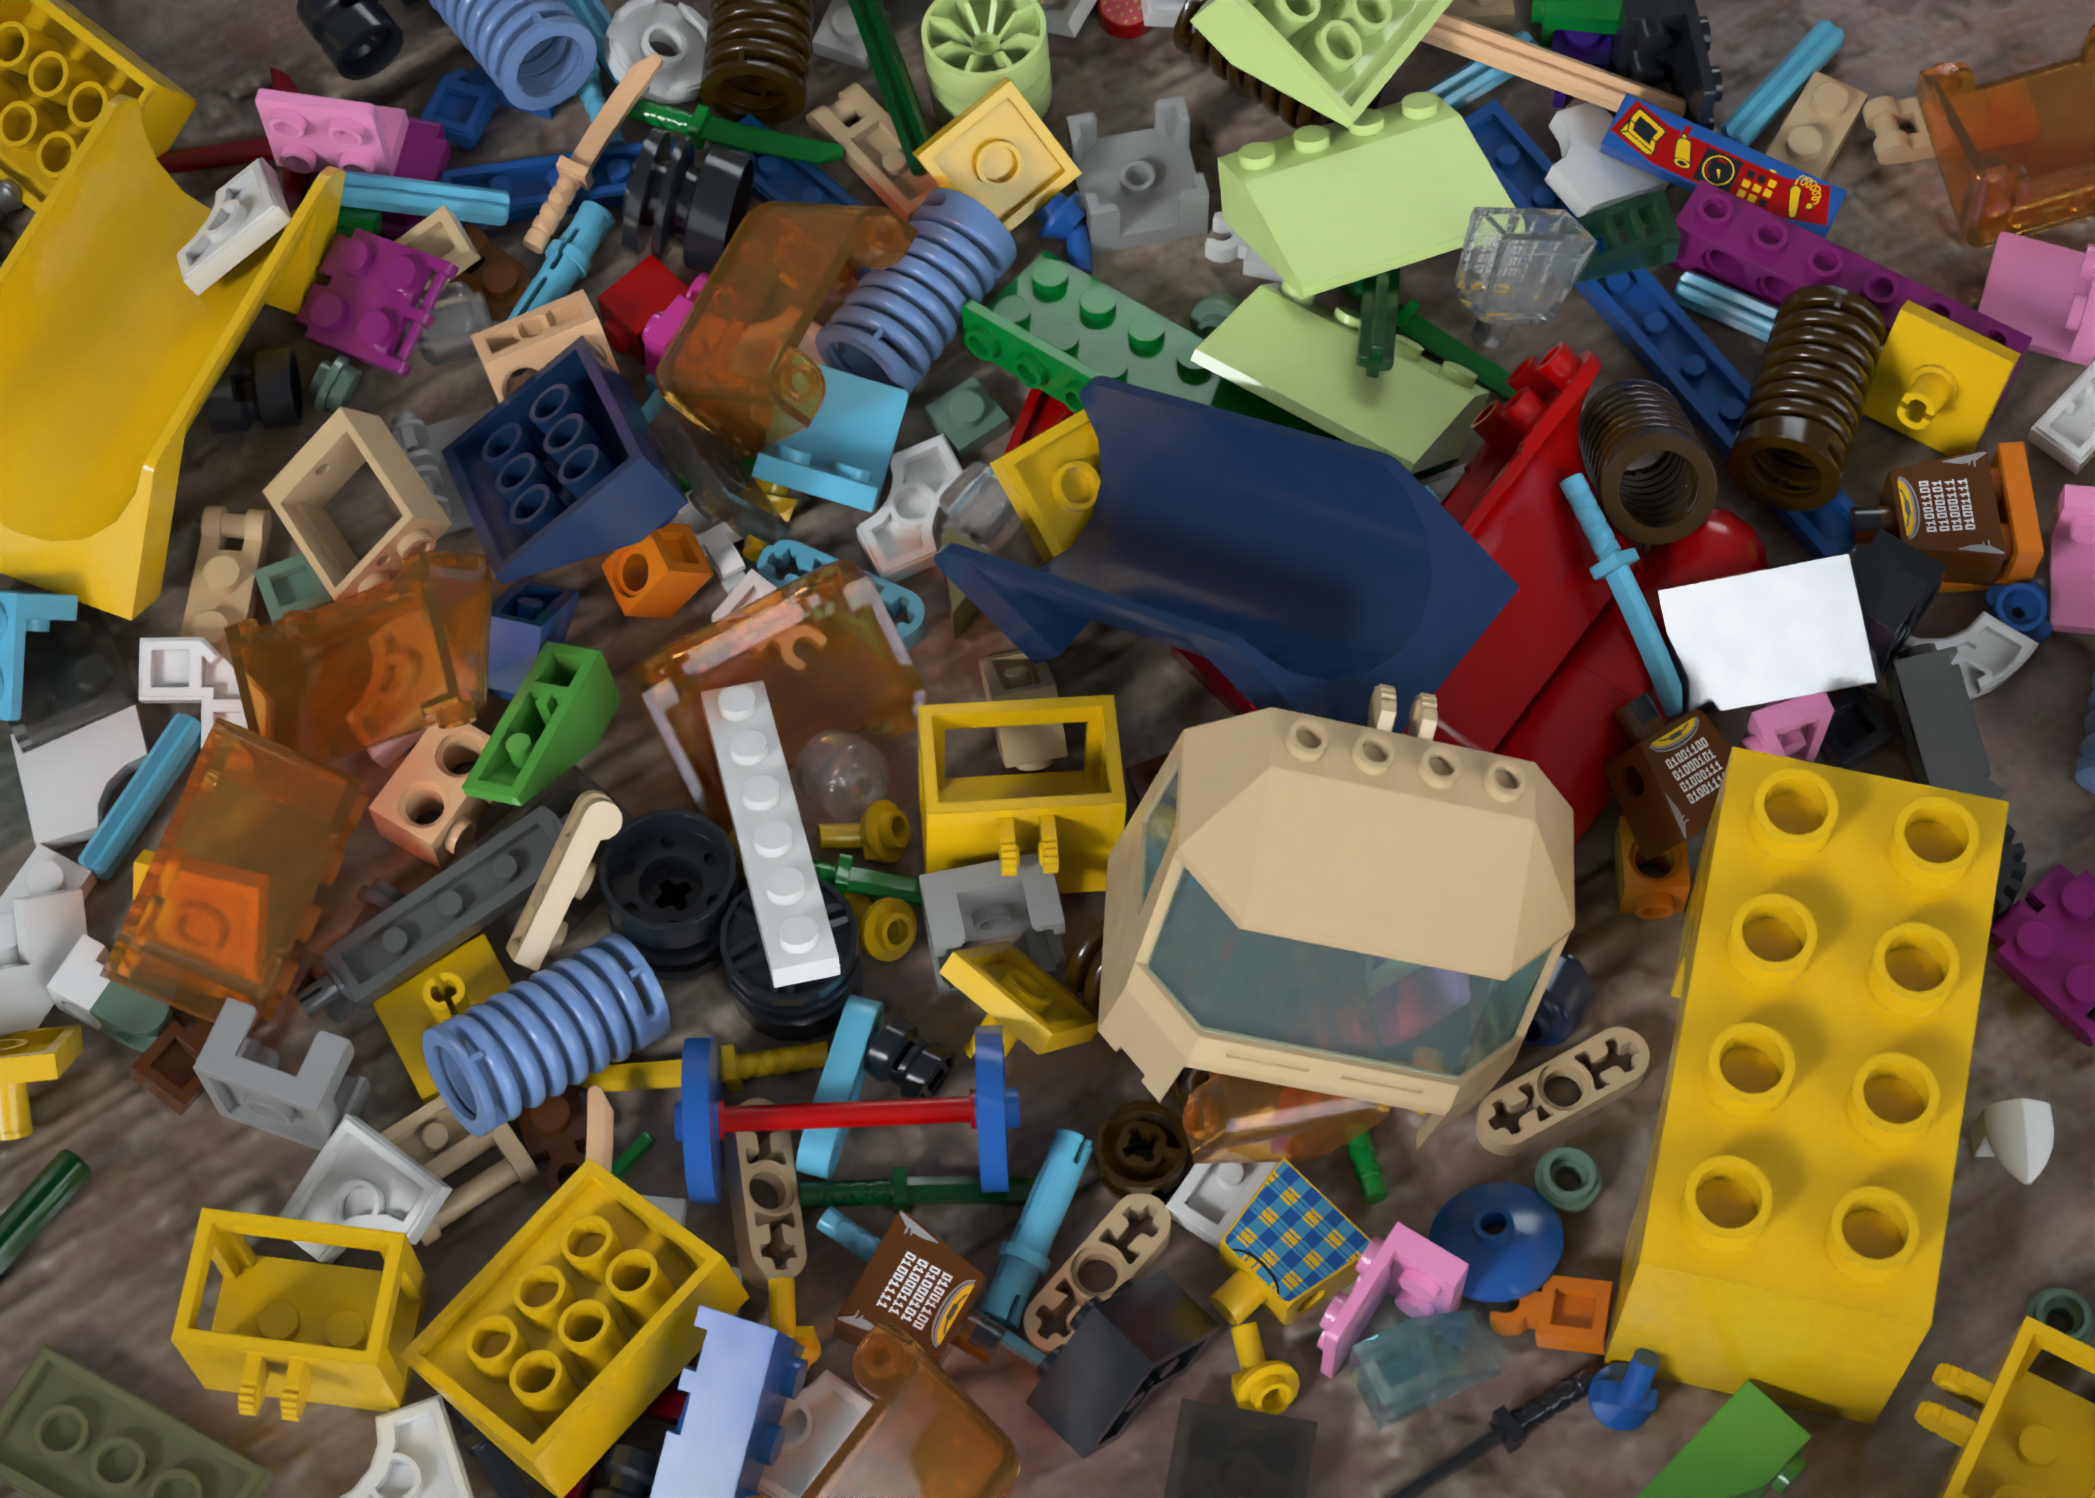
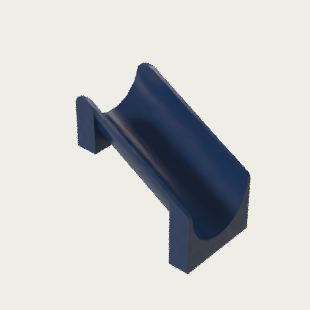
M1096 376L1090 379L1081 389L1079 395L1098 438L1101 484L1092 517L1072 546L1042 566L1030 568L956 543H948L942 546L934 555V562L939 569L1034 664L1060 656L1090 620H1094L1208 658L1258 710L1274 707L1367 727L1369 718L1368 706L1375 686L1380 684L1394 686L1397 695V709L1392 732L1402 734L1409 725V710L1415 696L1421 692L1433 695L1520 588L1393 456L1121 382L1106 376Z

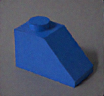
M520 578L490 604L480 615L473 673L479 685L492 689V693L499 698L512 700L544 643L551 641L564 644L578 602L579 591Z

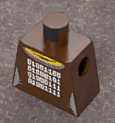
M1977 450L1899 467L1890 471L1887 474L1880 495V505L1850 508L1849 533L1852 544H1870L1879 529H1882L1947 565L1948 568L1942 582L1994 585L2006 557L1987 450Z
M1646 692L1613 712L1633 746L1606 762L1605 773L1645 860L1649 861L1687 840L1709 825L1732 747L1704 712L1694 709L1667 725Z
M900 1209L836 1316L833 1336L847 1343L924 1371L938 1373L953 1346L988 1365L998 1350L1008 1328L975 1310L985 1290L987 1281L985 1276L910 1214Z

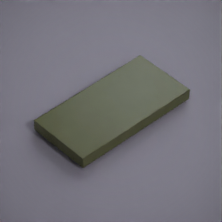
M46 1343L41 1346L0 1408V1482L28 1498H261L275 1476L271 1468Z

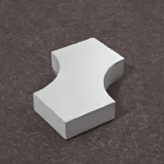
M944 433L892 454L889 468L893 479L889 496L875 515L859 524L856 528L857 539L875 575L892 583L936 566L934 562V555L937 553L934 541L936 525L943 512L955 500L970 492L969 481Z

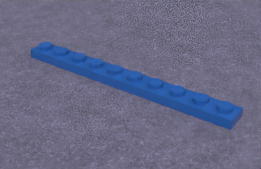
M1496 99L1463 118L1521 216L1522 228L1527 230V234L1528 230H1532L1529 236L1539 247L1547 228L1546 225L1551 223L1545 221L1552 220L1563 210L1542 247H1540L1544 253L1564 255L1547 256L1656 381L1679 401L1685 414L1728 461L1752 387L1600 216L1580 221L1544 180L1553 163ZM1594 244L1593 249L1573 279L1578 261L1569 262L1583 257L1577 256V254H1584ZM1840 486L1837 495L1828 504L1814 510L1789 511L1767 506L1812 558L1848 552L1856 546L1852 544L1850 539L1849 512L1851 507L1858 506Z

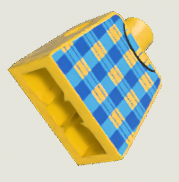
M1283 1158L1275 1166L1220 1241L1219 1262L1232 1276L1209 1297L1210 1302L1217 1312L1233 1326H1239L1261 1304L1280 1323L1284 1325L1291 1324L1357 1280L1360 1273L1355 1271V1268L1371 1240L1287 1159Z

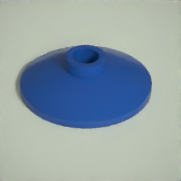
M1508 1182L1479 1184L1452 1197L1436 1215L1429 1235L1431 1242L1469 1264L1462 1295L1473 1300L1490 1303L1517 1300L1541 1288L1558 1269L1565 1247L1564 1231L1560 1217L1549 1201L1528 1187ZM1491 1227H1505L1499 1234L1491 1235L1484 1232Z

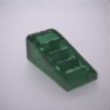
M1664 190L1638 195L1556 225L1546 238L1544 246L1547 253L1564 255H1548L1557 283L1561 287L1675 262L1680 244V232ZM1649 226L1652 235L1647 236L1644 227ZM1545 230L1542 231V236H1541L1542 239H1543V235H1544ZM1627 231L1631 242L1623 245L1619 232ZM1602 237L1607 251L1599 254L1593 238ZM1578 242L1582 254L1594 244L1593 249L1573 279L1574 270L1578 262L1569 263L1574 259L1568 244Z

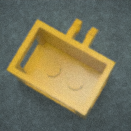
M1114 695L918 705V801L924 874L1000 860L1001 876L1017 875V868L1020 865L1019 856L1038 852L1039 865L1042 866L1043 874L1054 873L1058 893L1106 891L1108 856L1125 829L1126 794ZM1086 722L1084 770L944 778L945 730Z
M201 1208L171 1341L205 1389L239 1393L237 1402L239 1414L257 1416L265 1396L280 1398L282 1419L299 1422L302 1419L306 1402L391 1412L406 1406L413 1369L401 1358L400 1354L421 1333L431 1284L406 1234L403 1232ZM244 1235L380 1251L385 1261L384 1269L379 1271L255 1255ZM212 1259L223 1276L211 1331L200 1330L196 1322Z
M2026 1316L1994 1365L1988 1380L1971 1372H1966L1955 1365L1947 1363L1938 1364L1932 1376V1382L1935 1383V1386H1938L1940 1390L1975 1407L1970 1419L1936 1402H1920L1916 1410L1914 1419L1917 1420V1423L1930 1432H1934L1938 1436L1958 1445L1934 1498H2095V1404L2027 1371L2041 1349H2044L2095 1374V1348Z

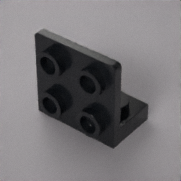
M1623 0L1608 71L1651 87L1659 83L1670 82L1672 94L1684 98L1687 103L1683 118L1713 131L1714 102L1722 100L1723 81L1719 66H1711L1708 52L1711 47V30L1707 16H1699L1695 0Z

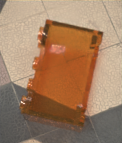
M217 716L194 763L179 801L100 976L215 1024L227 997L255 1007L257 1015L247 1036H249L259 1018L270 1022L280 1000L285 998L299 966V963L288 959L296 939L304 943L309 941L322 912V906L312 903L320 883L331 887L346 854V851L343 849L351 831H355L369 800V796L358 792L363 779Z

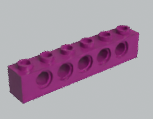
M1703 180L1699 181L1672 225L1665 264L1682 272L1692 270L1778 308L1780 302L1789 293L1801 287L1812 285L1836 286L1862 296L1879 310L1886 323L1887 336L1885 342L1901 307L1907 300H1910L2020 353L2017 364L1992 414L1991 421L2016 381L2033 338Z

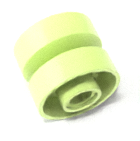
M935 0L930 5L922 21L921 37L927 69L930 104L937 120L943 126H946L1004 77L1012 81L1035 113L1042 119L1052 100V79L1048 55L1046 18L1037 0Z

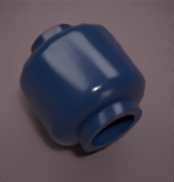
M1561 952L1524 1037L1523 1044L1534 1047H1552L1564 1043L1591 1009L1594 1002V989L1590 977L1575 957Z

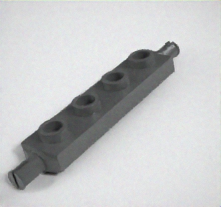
M541 805L324 950V964L328 973L295 994L310 1017L314 1016L313 1014L342 995L363 1010L527 900L540 877L570 812L558 818L554 812Z

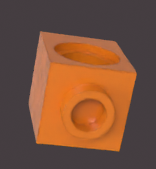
M669 523L663 528L655 529L639 543L616 549L601 565L613 590L615 601L621 607L625 616L670 619L714 575L690 525L681 523Z
M1619 816L1613 839L1618 913H1635L1637 917L1642 919L1657 920L1667 918L1677 912H1683L1691 887L1687 840L1646 861L1625 816ZM1643 863H1653L1660 866L1667 875L1659 878L1649 877L1640 872L1637 866Z

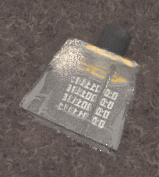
M1474 207L1455 275L1453 289L1455 295L1477 317L1471 330V336L1478 343L1486 347L1500 349L1505 346L1514 324L1546 325L1554 319L1598 242L1565 209Z

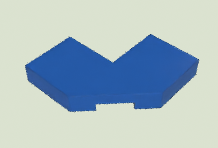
M480 66L467 72L464 68L442 75L419 119L444 123L442 130L446 132L445 140L474 150L497 103L547 119H552L558 105L536 111L519 109L507 100L503 91L495 85L492 78Z

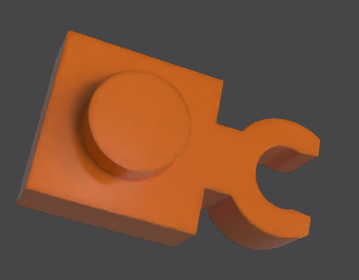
M1553 1275L1543 1285L1542 1292L1535 1291L1523 1298L1513 1300L1512 1302L1518 1304L1514 1311L1509 1313L1490 1311L1491 1331L1501 1336H1516L1528 1328L1536 1329L1535 1339L1536 1345L1539 1348L1605 1355L1614 1297L1612 1281Z

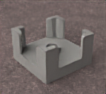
M1184 95L1161 99L1154 103V128L1097 138V118L1094 112L1066 116L1067 154L1082 173L1073 182L1075 191L1081 194L1082 211L1086 214L1083 222L1088 227L1091 255L1208 234L1209 192L1204 173H1196L1189 148L1190 120Z
M1038 852L1019 856L1020 865L1017 868V875L1001 876L1000 860L919 875L924 926L939 997L963 993L939 972L953 951L963 950L962 945L964 943L1025 932L1032 961L1049 975L1066 972V957L1061 939V933H1065V920L1054 873L1043 874L1042 866L1039 865Z
M227 997L193 1066L218 1113L221 1116L322 1151L345 1114L359 1117L372 1089L368 1078L357 1075L356 1078L345 1075L354 1056V1048L351 1041L326 1031H320L316 1034L297 1076L277 1070L281 1061L278 1052L262 1046L258 1039L247 1036L257 1015L255 1007Z

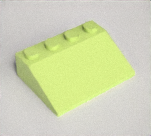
M1207 0L1190 22L1232 65L1348 128L1355 123L1453 0Z
M1433 91L1429 93H1411L1406 95L1400 102L1377 109L1366 108L1355 123L1348 128L1336 121L1322 126L1308 125L1297 129L1292 135L1270 142L1248 143L1237 152L1217 158L1223 221L1301 298L1465 247L1475 208H1477L1478 218L1484 220H1477L1480 225H1477L1467 246L1493 238L1494 229H1499V231L1500 229H1510L1509 232H1512L1511 229L1517 230L1522 228L1521 216L1464 119ZM1493 229L1491 236L1486 237L1488 230Z
M1284 280L1282 283H1270L1256 288L1195 349L1191 357V361L1347 443L1393 456L1411 474L1459 458L1472 431L1471 424L1481 412L1490 394V391L1475 384L1478 376L1474 372L1450 361H1444L1442 367L1421 356L1424 350L1421 345L1399 334H1396L1394 365L1390 371H1379L1378 378L1366 376V368L1356 364L1360 313L1339 305L1333 311L1314 301L1317 294L1301 298Z

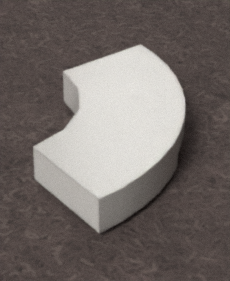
M1983 611L1967 629L1946 638H1917L1910 635L1900 652L1909 647L1925 643H1934L1937 650L1956 646L1958 653L1951 664L1960 665L1968 696L1971 700L1992 691L2016 674L2033 654L2039 643ZM1884 676L1874 691L1864 685L1861 686V688L1877 696L1890 700Z

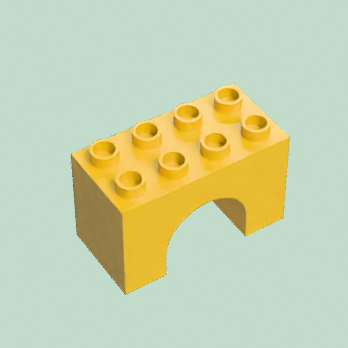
M1732 747L1691 880L1670 995L1671 997L1680 998L1675 1034L1649 1161L1636 1211L1625 1241L1603 1366L1617 1362L1630 1363L1637 1349H1647L1654 1352L1660 1359V1365L1655 1374L1656 1378L1729 1394H1735L1749 1380L1775 1404L1866 1424H1875L1932 1325L2009 807L2008 801Z

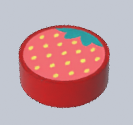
M1098 0V20L1100 26L1106 33L1115 38L1135 39L1143 36L1153 27L1144 26L1141 0Z

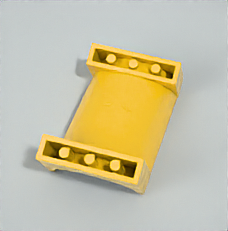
M118 94L105 104L90 131L0 267L1 574L53 593L78 595V602L130 621L160 597L185 435L264 304L298 315L313 282L327 287L328 278L318 271L335 238L346 175L344 170L327 166L321 171L300 206L290 212L291 220L289 224L197 296L183 282L176 256L177 252L196 235L206 222L211 209L183 192L156 159L142 124L141 108L138 99Z

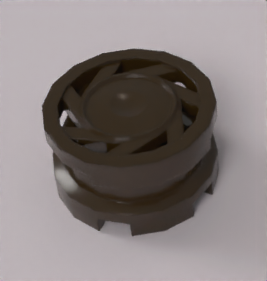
M1135 1100L1119 1105V1109L1108 1118L1104 1117L1096 1133L1095 1167L1101 1184L1112 1197L1118 1200L1131 1193L1151 1194L1158 1197L1161 1201H1165L1177 1191L1187 1173L1188 1136L1183 1122L1171 1109L1157 1102Z

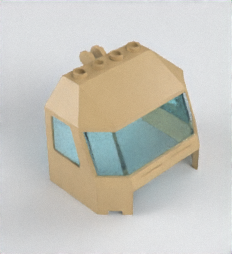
M1380 684L1375 686L1368 706L1369 718L1367 727L1270 707L1186 728L1181 733L1108 856L1098 1032L1115 1052L1120 1049L1125 1051L1145 1075L1141 1082L1159 1103L1184 1067L1431 1113V1116L1416 1133L1417 1151L1432 1140L1443 1128L1477 1106L1513 1064L1568 936L1575 928L1574 821L1572 807L1535 762L1432 741L1438 721L1436 695L1423 692L1416 695L1409 710L1408 723L1410 725L1408 735L1392 732L1396 717L1397 695L1395 687Z

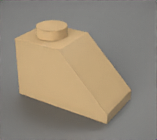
M1021 650L978 658L987 701L1058 698L1056 683L1046 661L1034 664ZM1063 723L993 727L997 747L1005 768L1016 767L1021 771H1035L1050 766L1054 762L1053 759L1068 756Z

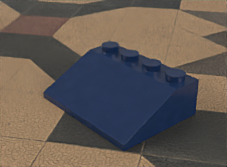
M583 335L441 451L495 577L503 584L639 543L655 529L668 525L675 518L678 511L689 503L627 381Z

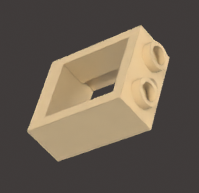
M341 406L262 491L332 599L342 603L374 608L377 604L389 598L396 589V583L416 562L426 558L434 550L436 541L452 525L381 417ZM367 461L403 516L366 556L359 561L324 506Z

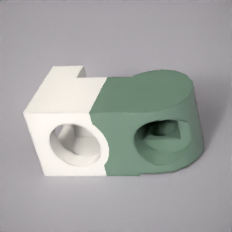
M83 933L47 984V990L58 1009L134 1050L145 1052L173 1020L177 1022V1017L164 989L157 983L148 980L132 981L115 972V965L106 946Z

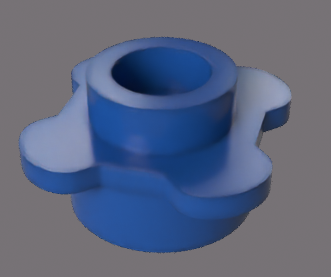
M2038 582L2014 583L2007 587L2002 584H1995L1987 590L1984 601L1991 608V615L2037 643H2041L2049 637L2052 625L2045 619L2048 592L2043 585ZM2019 608L2023 611L2024 616L2022 618H2015L2012 610Z

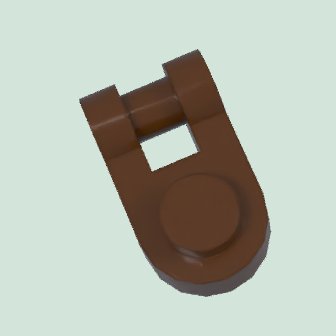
M464 222L462 226L481 257L476 263L481 266L471 275L463 271L454 280L445 284L444 288L484 317L493 321L504 322L508 319L531 283L529 273L520 262L490 242L477 226L471 222Z

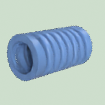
M428 0L431 6L438 11L444 22L450 26L453 33L461 40L465 48L471 52L474 59L481 64L495 85L503 91L507 100L519 109L536 111L561 104L580 89L594 68L597 57L596 41L590 30L583 22L577 19L574 11L565 4L564 0Z
M936 188L931 191L919 208L914 211L909 223L902 226L896 239L890 242L885 248L883 255L875 260L869 273L865 274L859 280L856 289L847 295L843 306L835 310L830 322H827L817 333L815 343L822 360L828 367L904 389L910 395L922 377L929 371L931 361L937 360L941 356L944 345L951 343L955 338L957 328L962 327L961 307L970 299L981 304L983 295L991 292L995 282L999 281L1015 261L1017 256L1016 244L1010 232L989 209L975 199L948 188Z
M614 932L600 938L599 941L590 946L577 950L571 959L564 958L558 960L551 965L549 970L543 969L531 974L528 981L516 982L510 985L506 992H499L489 996L484 1004L479 1003L466 1008L463 1015L451 1016L426 1029L422 1036V1048L431 1077L451 1113L469 1133L482 1137L505 1124L508 1120L518 1118L522 1112V1105L526 1108H537L543 1104L546 1095L550 1097L559 1096L564 1093L567 1084L579 1085L585 1082L589 1072L594 1074L601 1073L607 1070L610 1061L622 1062L627 1059L632 1049L644 1050L666 1038L670 1032V1015L663 991L645 958L629 940ZM615 956L623 961L631 970L628 974L615 960ZM635 980L639 982L648 1003L646 1009H644L632 983Z

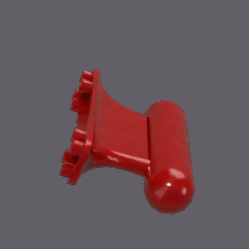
M1562 341L1549 350L1540 362L1534 356H1530L1518 365L1506 381L1516 394L1504 406L1498 400L1493 401L1474 419L1471 428L1485 442L1464 467L1465 473L1440 503L1520 588L1433 694L1437 698L1438 705L1436 711H1438V721L1432 741L1535 762L1573 809L1575 849L1615 796L1605 773L1606 762L1633 746L1613 712L1647 692L1667 725L1674 716L1668 717L1664 713L1641 654L1606 578L1594 580L1589 568L1600 561H1598L1597 555H1595L1588 541L1589 538H1586L1579 524L1580 521L1577 520L1571 504H1569V500L1566 499L1559 484L1574 474L1582 473L1597 501V505H1599L1606 518L1605 522H1608L1615 536L1614 539L1617 540L1621 550L1635 548L1640 559L1629 565L1652 613L1672 662L1673 658L1658 590L1665 587L1767 568L1769 565L1766 547L1749 523L1728 509L1713 508L1706 521L1696 531L1676 542L1660 545L1645 543L1641 549L1611 523L1585 469L1579 442V420L1582 405L1589 388L1600 372L1602 363L1591 350L1576 355ZM1250 702L1249 706L1255 711H1258V709ZM1409 725L1403 732L1406 735H1408Z

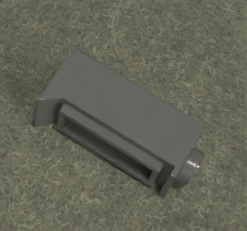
M1925 643L1899 652V659L1892 662L1884 679L1914 782L2000 800L2007 790L1988 779L1991 770L1959 664H1951L1958 653L1957 647L1953 646L1937 650L1934 643Z

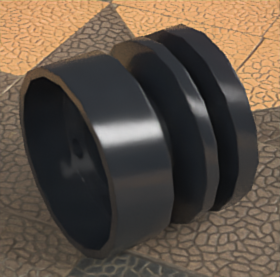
M653 128L649 131L640 154L632 165L625 188L622 205V215L624 217L622 226L623 250L639 255L643 253L651 237V254L662 261L667 258L676 238L680 237L683 238V262L685 267L724 276L729 270L728 260L733 259L736 254L733 233L743 230L747 216L755 172L754 153L714 144L708 151L700 168L694 166L695 146L692 137L681 136L671 154L670 132Z
M658 809L630 819L615 836L610 838L600 858L599 883L604 904L607 908L611 933L615 932L629 940L645 958L658 979L664 981L692 980L716 970L723 964V957L720 951L721 922L732 900L742 892L736 853L726 832L707 816L685 809Z
M817 878L839 956L841 975L774 988L749 887L732 900L721 922L720 951L726 969L729 990L737 1011L756 1031L780 1041H809L833 1032L838 1027L848 997L851 994L861 997L863 993L864 962L860 948L858 923L849 901L831 883Z

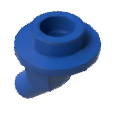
M1076 191L1067 198L1061 192H1058L1036 216V219L1044 225L1036 235L1040 239L1056 238L1061 243L1066 239L1068 263L1091 275L1093 273L1091 243L1088 227L1082 221L1086 214L1082 211L1081 194Z
M1637 1349L1630 1363H1611L1600 1368L1594 1375L1588 1389L1589 1406L1594 1417L1602 1425L1615 1431H1630L1646 1422L1652 1412L1656 1410L1658 1390L1654 1389L1652 1381L1660 1365L1659 1357L1650 1350Z

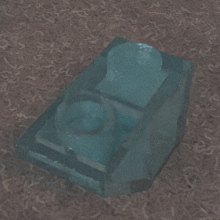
M1471 1310L1413 1317L1352 1345L1348 1371L1379 1430L1499 1375L1502 1371Z

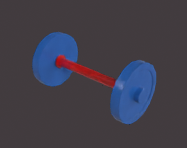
M975 1026L976 1089H969V1096L725 1106V1100H722L720 1065L715 1037L685 1038L682 1053L681 1101H675L674 1130L676 1142H683L685 1177L691 1205L718 1204L721 1202L724 1169L722 1140L726 1139V1133L971 1123V1129H978L982 1193L1008 1192V1128L1020 1127L1018 1087H1006L1003 1026Z

